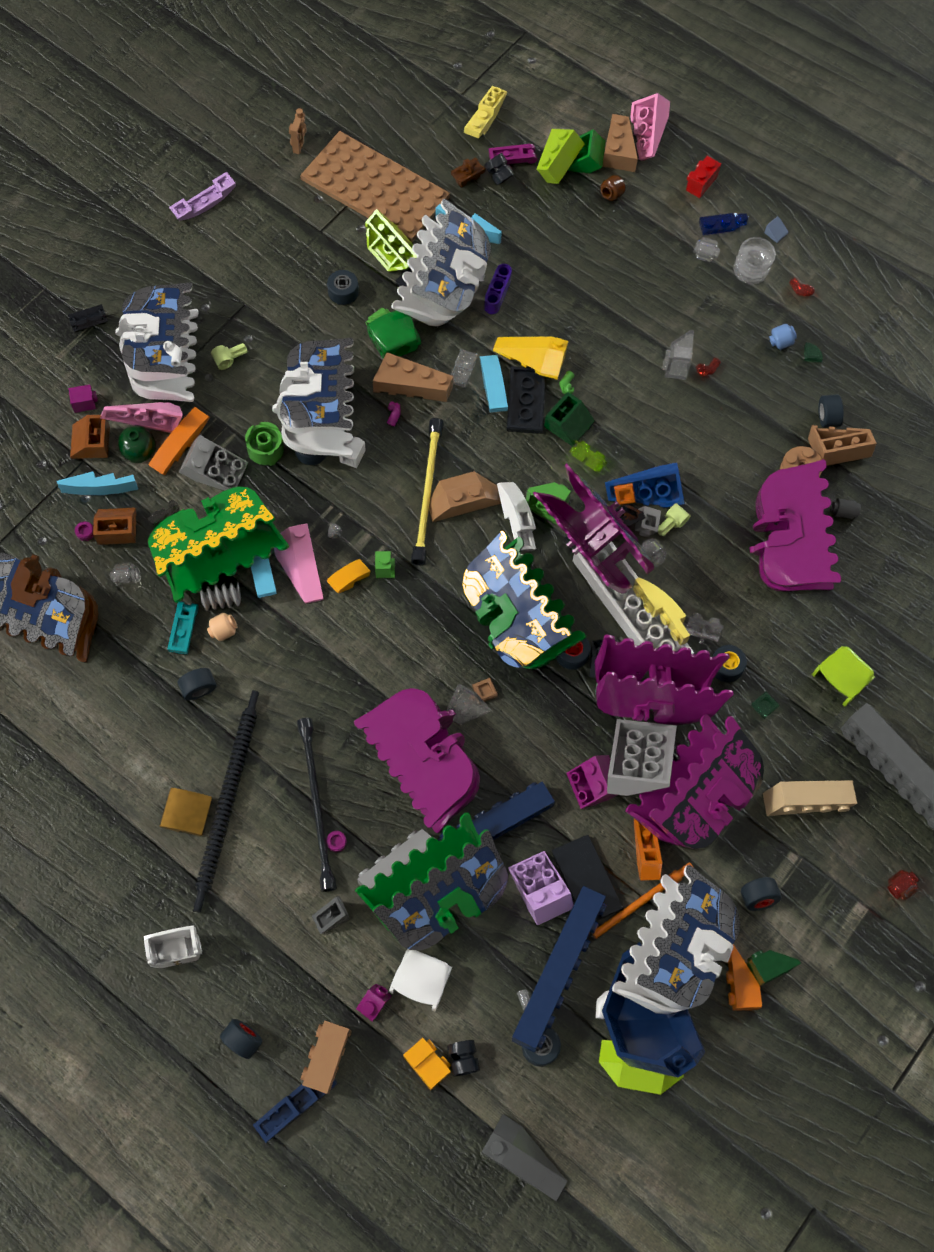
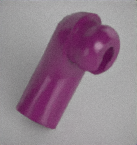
M390 402L388 409L392 412L387 424L395 427L400 417L401 406L399 403Z

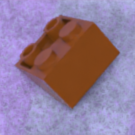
M86 415L72 425L71 459L108 458L110 434L108 420L101 419V415Z
M136 508L98 509L94 516L93 536L97 544L136 543Z

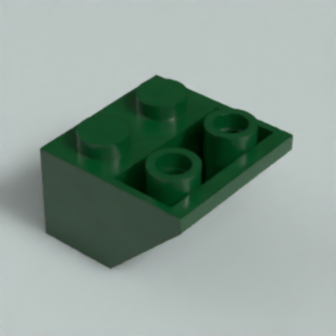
M567 392L546 415L544 427L573 447L594 424L595 420L584 403Z

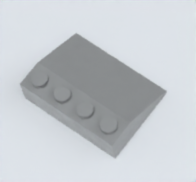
M617 719L608 773L607 793L629 796L670 787L677 726Z

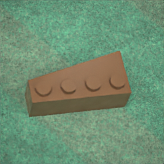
M386 353L373 379V392L375 393L382 391L389 392L391 395H396V393L405 394L407 397L414 398V396H420L423 399L447 402L453 389V376L390 353Z

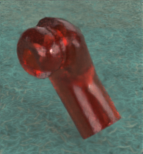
M793 278L789 282L799 296H810L815 292L813 286L800 284L797 278Z
M713 358L707 366L704 363H699L696 367L697 373L701 376L712 375L721 361L718 358Z

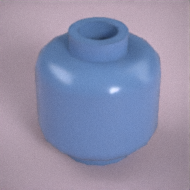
M782 324L773 328L771 331L772 336H769L771 345H776L780 350L792 346L795 343V339H797L793 326L788 324Z

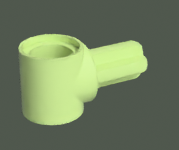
M243 343L230 349L221 345L215 347L211 351V355L218 368L225 370L233 364L234 358L248 351Z
M677 503L674 504L665 515L666 520L659 525L658 534L665 536L673 527L681 528L691 515Z

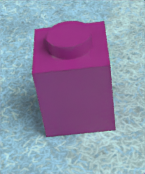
M90 384L68 388L70 403L74 413L96 409L95 402H98L97 392L92 390Z

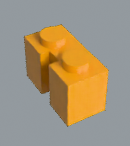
M422 1038L403 1054V1057L427 1087L432 1090L451 1073L449 1070L451 1065L444 1056L439 1058L436 1055L435 1051L437 1048L430 1039L425 1041Z

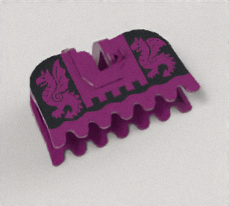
M708 714L703 715L700 719L702 731L691 730L688 734L690 746L687 747L682 744L676 748L678 760L676 762L673 760L670 787L639 793L642 801L641 805L630 804L626 808L625 812L640 822L659 840L692 849L705 848L718 837L724 826H728L733 819L727 812L729 809L725 804L741 811L760 788L764 774L763 759L732 716H729L725 721L727 733L724 735L715 726Z

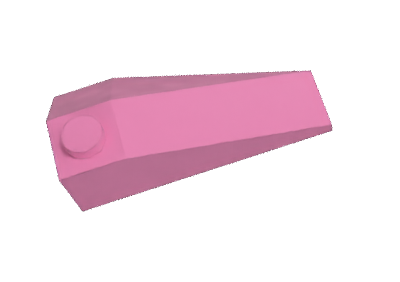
M659 93L632 102L631 122L634 124L635 129L633 132L637 138L636 146L639 160L641 161L655 156L669 117L670 101Z
M168 402L105 406L101 414V419L138 425L171 433L177 427L182 418L180 406Z

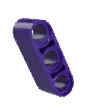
M507 264L498 265L486 292L484 309L488 314L498 313L511 283L512 269Z

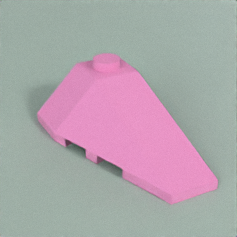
M308 524L288 527L280 534L288 543L289 548L283 551L274 548L275 556L305 604L324 600Z

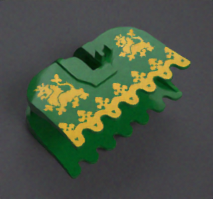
M248 487L227 489L211 499L208 497L201 501L207 513L206 517L199 519L193 509H182L164 519L152 531L148 539V545L155 562L156 572L159 577L166 574L175 603L182 601L184 593L188 590L192 593L200 592L204 582H208L210 585L218 583L219 575L225 573L227 576H233L238 565L248 568L253 565L254 558L257 556L261 559L269 558L273 548H277L280 551L289 548L288 543L273 524L275 517L265 507L254 490Z

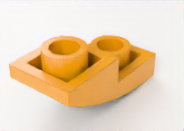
M358 559L335 572L327 579V582L339 594L353 588L354 582L368 577L371 571Z

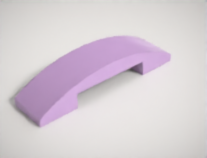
M225 172L212 180L214 185L188 201H185L184 198L170 206V210L180 221L195 217L211 209L222 201L236 186L230 175Z

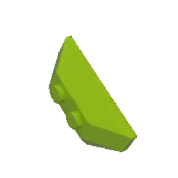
M376 209L365 222L367 228V248L388 272L409 269L407 260L411 257L417 258V255L412 250L413 244L392 221Z
M601 1041L599 1063L617 1087L661 1095L684 1076L683 1074L677 1078L628 1066L617 1056L612 1041Z

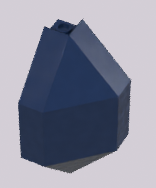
M629 949L622 955L602 1009L616 1054L628 1066L678 1078L698 1064L705 1053L704 1047L688 1009L667 1015L658 1014L612 991V987L616 982L621 981L625 983L627 980L621 970L623 964H634L635 962L634 958L630 955Z

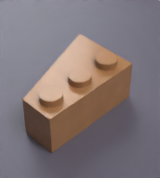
M612 114L602 167L635 172L638 158L629 117Z
M812 425L808 437L812 449L821 456L822 460L826 461V466L872 457L877 444L870 429L846 428V430H838L835 427L824 429Z
M324 1021L323 1025L319 1024L315 1036L318 1037L316 1046L312 1045L308 1058L311 1059L309 1067H304L301 1075L303 1086L329 1094L341 1057L345 1052L347 1039L352 1033L350 1029L328 1021Z

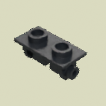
M102 304L68 314L74 332L108 321Z

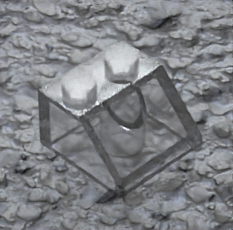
M694 330L688 331L673 341L670 349L666 350L662 370H665L666 378L686 380L692 361Z

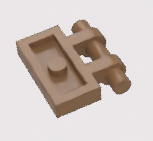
M301 108L296 110L294 122L289 126V134H291L290 145H292L293 153L300 154L307 130L304 123L305 114Z

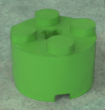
M260 422L259 425H253L247 430L245 442L249 458L261 465L272 466L276 464L284 452L282 434L279 428L269 422Z

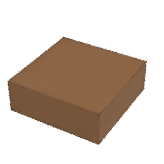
M491 678L472 685L479 703L498 697Z

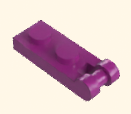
M534 144L489 148L490 160L503 153L507 159L506 164L524 162L533 164L537 162Z

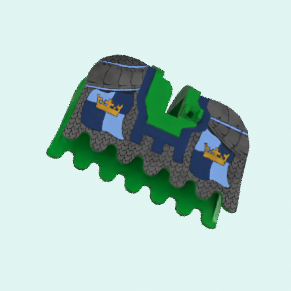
M464 813L460 817V827L458 829L451 825L446 826L443 829L442 840L439 841L435 837L428 838L426 840L425 852H420L418 849L411 850L408 855V864L395 861L391 866L392 874L390 876L378 873L374 877L375 886L373 888L361 885L356 888L355 892L370 907L400 945L409 950H424L438 943L448 933L452 934L459 929L453 915L448 910L453 905L457 904L460 912L465 917L473 916L474 918L479 917L481 913L492 907L505 891L508 873L495 847L490 831L485 829L478 835L470 814Z

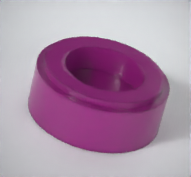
M89 522L77 524L75 527L77 538L81 541L91 540L94 537L93 525Z
M333 831L327 836L326 843L332 852H341L347 845V839L344 833Z

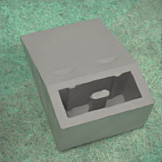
M199 435L193 441L179 473L196 482L225 491L238 486L248 462Z

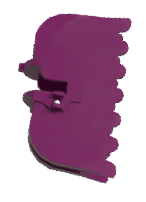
M824 459L774 472L768 476L757 494L755 505L758 521L753 525V530L756 532L771 531L772 533L768 536L767 541L749 547L750 553L759 556L760 577L773 590H832L834 588L833 583H840L841 581L840 574L830 570L831 565L838 562V556L835 553L828 552L829 546L834 545L836 538L834 535L826 533V528L830 527L834 520L831 516L824 515V509L829 508L831 505V500L828 497L821 496V491L827 489L829 485L826 479L819 477V472L824 471L826 468V461Z
M604 635L600 651L595 660V674L598 683L596 687L598 708L609 715L629 717L636 721H642L644 718L646 722L649 719V710L653 709L654 721L658 724L685 725L700 722L701 717L705 714H708L711 718L734 694L732 690H723L715 694L714 689L710 687L719 669L730 658L729 654L720 653L715 657H710V652L707 650L691 654V649L688 647L672 651V646L669 644L653 648V643L650 641L634 645V640L631 638L615 642L614 636ZM649 671L650 678H647L643 682H641V679L643 678L645 673Z
M414 688L405 689L396 693L372 711L356 719L354 724L357 728L364 729V733L367 735V743L370 745L376 744V749L379 751L378 758L381 761H387V765L390 767V775L398 777L399 782L402 783L400 786L401 791L406 794L409 793V796L414 799L412 801L413 808L420 810L423 815H426L424 817L425 825L428 828L432 827L434 832L439 833L453 817L474 799L479 790L480 775L473 761L464 752V735L462 733H455L449 736L447 728L450 727L453 717L456 715L453 709L441 711L436 702L426 692Z

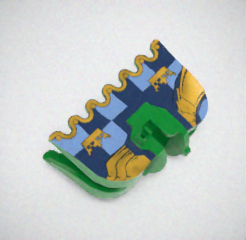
M501 531L468 565L463 579L464 592L469 602L477 610L475 613L480 624L490 626L491 634L488 637V645L491 650L496 649L502 660L513 667L541 668L572 646L586 639V635L580 630L572 632L571 627L575 623L574 617L572 615H561V611L565 606L564 601L561 599L551 600L554 586L548 583L545 585L541 584V580L544 577L542 569H531L534 555L531 553L521 554V549L524 547L522 537L518 536L509 545L504 547L508 541V536L506 532Z

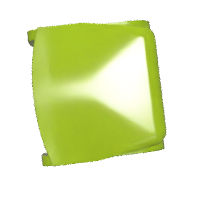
M841 646L835 653L824 660L812 673L815 677L822 672L824 677L838 691L848 697L842 704L843 706H847L875 678L874 671L852 649Z

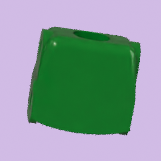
M399 311L387 313L367 324L369 338L382 359H384L386 353L400 357L417 350L418 345H421V339L414 327L412 318Z

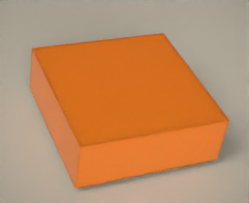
M633 483L614 486L616 500L620 505L636 502Z

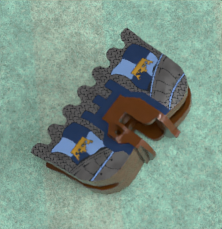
M0 553V629L5 624L6 633L10 637L18 636L23 631V638L27 643L37 642L41 637V645L45 649H53L59 644V653L62 655L74 656L76 650L77 659L84 663L87 662L98 620V605L94 597L74 582L62 578L57 569L50 567L42 571L39 556L33 554L31 557H26L20 561L12 555Z

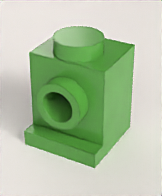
M375 551L376 578H395V558H391V551Z

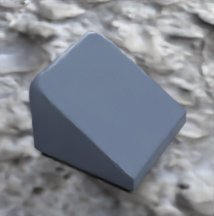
M777 216L766 226L764 233L778 243L788 234V230Z

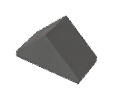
M340 896L335 897L312 915L320 934L350 920Z

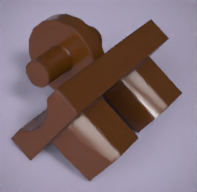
M475 157L472 160H464L463 165L451 171V175L462 188L466 186L468 181L480 178V175L486 171V168Z

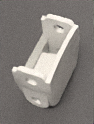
M194 925L144 936L146 957L151 967L165 968L196 961L200 958V954H202L200 938Z
M407 949L394 976L389 992L393 994L396 990L414 1001L433 1005L432 1011H436L452 967L446 962L422 952Z

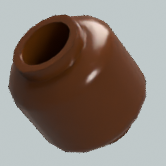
M612 175L602 182L600 189L605 199L614 201L624 194L626 187L621 177Z

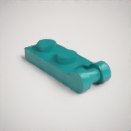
M178 602L167 648L168 652L188 655L194 623L198 613V604L192 603L187 605L185 602ZM189 612V615H183V613Z

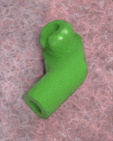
M567 371L559 382L563 394L567 392L572 394L574 392V387L570 384L574 377V373L571 371Z

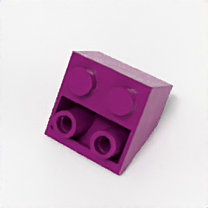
M609 755L594 756L566 773L581 809L617 796V794L607 793L611 760Z

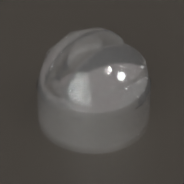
M330 523L327 537L338 538L341 534L336 533V531H342L341 527Z

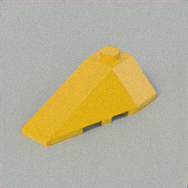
M497 337L493 351L510 360L516 359L521 362V366L525 368L529 366L535 369V373L541 376L558 380L565 359L568 341L555 337Z

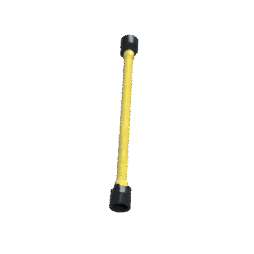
M432 418L429 421L431 442L419 534L411 555V563L419 566L426 564L427 551L424 542L437 442L439 437L442 436L444 421L440 418Z

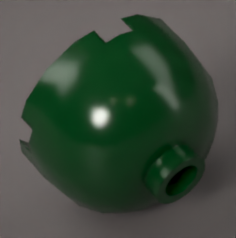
M134 425L127 427L121 432L118 438V448L124 459L126 458L132 463H142L151 458V454L156 450V442L152 433L147 428Z

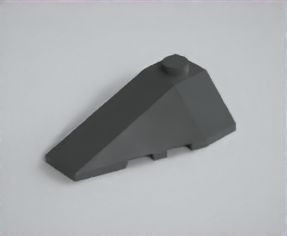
M503 1114L481 1154L557 1201L567 1180L525 1129Z

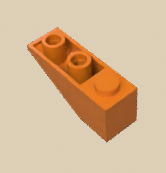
M733 944L734 947L729 961L725 962L728 963L729 971L726 972L727 983L731 986V992L728 994L729 1004L733 1006V1011L759 1010L762 1008L760 985Z

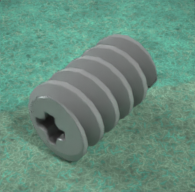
M237 582L236 588L230 583L229 589L222 584L221 590L215 585L214 591H211L209 586H207L206 592L203 589L200 591L202 605L206 611L209 610L210 605L214 610L217 609L218 604L222 609L225 607V603H227L229 608L232 607L233 602H235L237 607L240 606L241 592L239 582Z

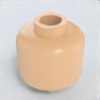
M221 613L210 619L207 631L211 638L224 641L235 635L238 626L231 614Z

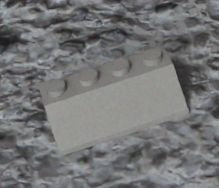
M423 829L419 832L413 831L407 837L408 840L403 844L398 843L395 845L388 856L385 857L383 855L375 861L376 865L370 870L369 868L364 869L358 875V884L373 888L375 886L374 877L378 873L390 876L392 874L391 866L395 861L408 864V855L411 850L418 849L420 852H425L426 840L431 836Z

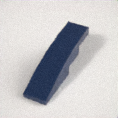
M334 1079V1082H333V1084H332L331 1090H332L336 1085H338V1082H337L335 1079ZM301 1084L289 1096L283 1098L262 1116L253 1126L265 1143H267L324 1097L326 1093Z

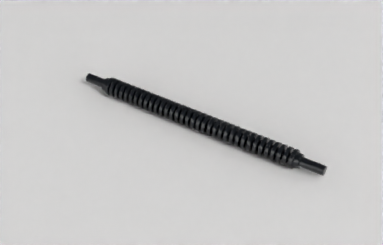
M252 690L248 707L241 714V721L236 733L237 736L235 737L233 750L228 762L229 765L227 766L228 770H226L227 775H225L224 785H222L223 790H221L220 800H218L219 805L216 807V815H214L213 825L211 826L207 841L209 846H206L205 850L207 851H204L205 856L202 859L204 861L201 862L200 871L202 872H199L198 875L200 877H197L199 882H196L195 886H197L196 891L198 893L193 911L201 913L205 895L212 889L210 884H213V880L211 879L215 877L213 874L216 873L215 869H217L218 858H220L218 853L222 851L220 848L223 847L222 843L225 840L223 838L226 836L225 833L227 832L229 818L231 817L232 807L237 795L236 792L238 791L242 776L241 773L243 772L245 758L247 757L246 753H248L249 743L254 731V724L257 719L255 708L259 697V692Z

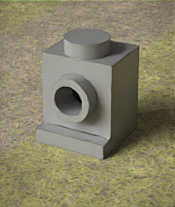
M647 506L639 508L638 510L644 512L645 519L636 522L635 531H639L640 536L650 537V535L658 532L661 511Z

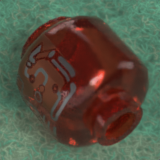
M900 870L888 879L889 885L887 888L895 899L907 900L918 892L917 882H919V879L912 871L908 873L905 870Z

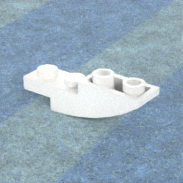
M514 482L498 483L497 487L504 518L510 520L514 540L518 536L524 540V547L521 549V552L535 550L536 546L532 531L536 529L524 495Z

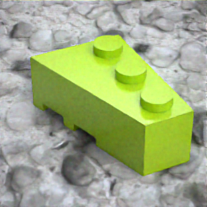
M551 129L537 166V171L547 183L559 184L585 143L575 130Z

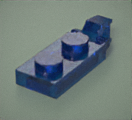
M737 213L699 218L702 235L732 232L740 228V226L747 225L748 221L747 213L738 215Z

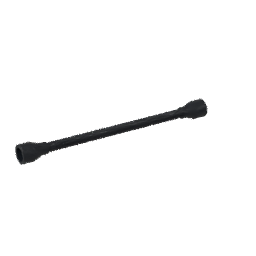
M301 718L297 720V727L306 751L316 831L320 847L319 852L322 862L320 888L321 892H330L336 890L337 885L327 857V844L311 744L314 730L312 718Z

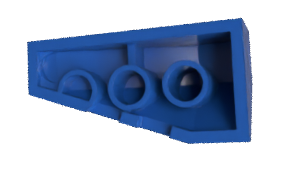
M677 463L657 466L605 482L608 501H617L614 486L633 483L635 503L660 505V507H671L676 503L678 505L685 504Z

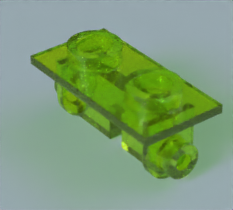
M575 440L577 446L571 448L570 453H572V456L581 462L586 457L589 458L585 465L595 472H600L603 468L601 464L603 462L607 464L606 460H604L606 456L599 451L595 453L591 451V446L586 442L581 441L579 443Z

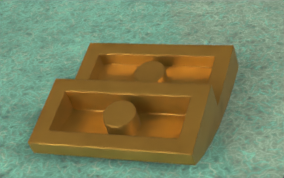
M170 788L159 827L201 836L212 797L183 789Z

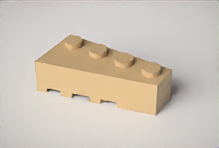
M852 780L779 782L763 793L767 816L810 812L824 813L832 810L846 812L850 810V807L857 804Z

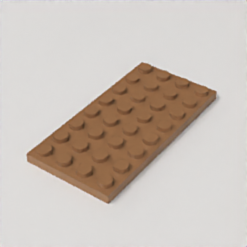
M341 131L334 136L300 175L302 181L367 218L378 209L403 232L411 243L416 239L417 232L425 228L422 223V217L427 215L432 219L436 214V207L441 204V201L450 198V193Z

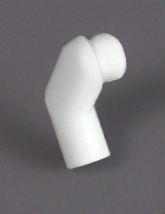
M166 341L163 348L172 357L171 365L175 367L180 366L181 348L171 341Z
M609 990L605 991L596 1001V1019H604L602 1009Z

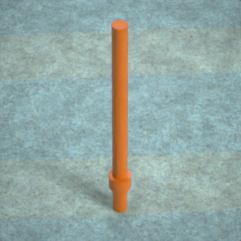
M685 866L678 871L674 870L668 876L676 883H679L682 877L685 876ZM659 883L599 926L595 933L592 934L594 938L600 937L653 899L655 893L662 892L665 888Z

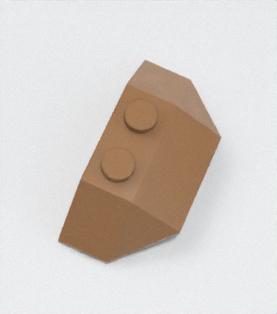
M475 471L441 480L430 498L429 513L432 522L501 504L498 487Z

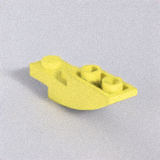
M492 86L480 101L476 113L465 126L464 133L476 138H480L482 134L485 135L496 118L507 95V91Z
M637 578L633 591L643 601L646 612L651 613L653 618L660 615L662 623L668 626L673 640L678 641L680 646L687 643L690 634L683 625L686 615L682 609L660 588L642 578Z

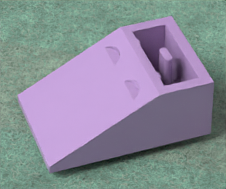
M545 851L508 867L527 909L537 925L573 908L571 893Z

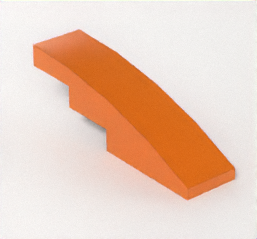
M194 407L171 432L148 465L162 475H166L174 461H179L186 448L191 447L193 441L198 437L210 417Z

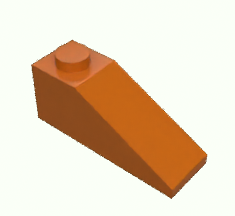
M634 819L640 880H660L662 858L658 838Z

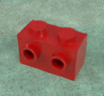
M708 155L703 161L700 160L695 171H691L687 177L686 191L701 198L717 179L721 163Z

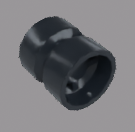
M503 153L498 154L484 165L487 171L493 174L492 179L497 186L515 174L512 167L506 164L507 159Z
M465 1040L447 1045L449 1058L453 1059L451 1069L454 1077L480 1071L478 1058L474 1057V1054L477 1052L474 1040Z

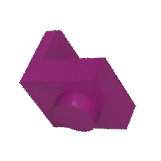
M375 984L367 991L356 1009L373 1022L392 995L388 993L385 987Z

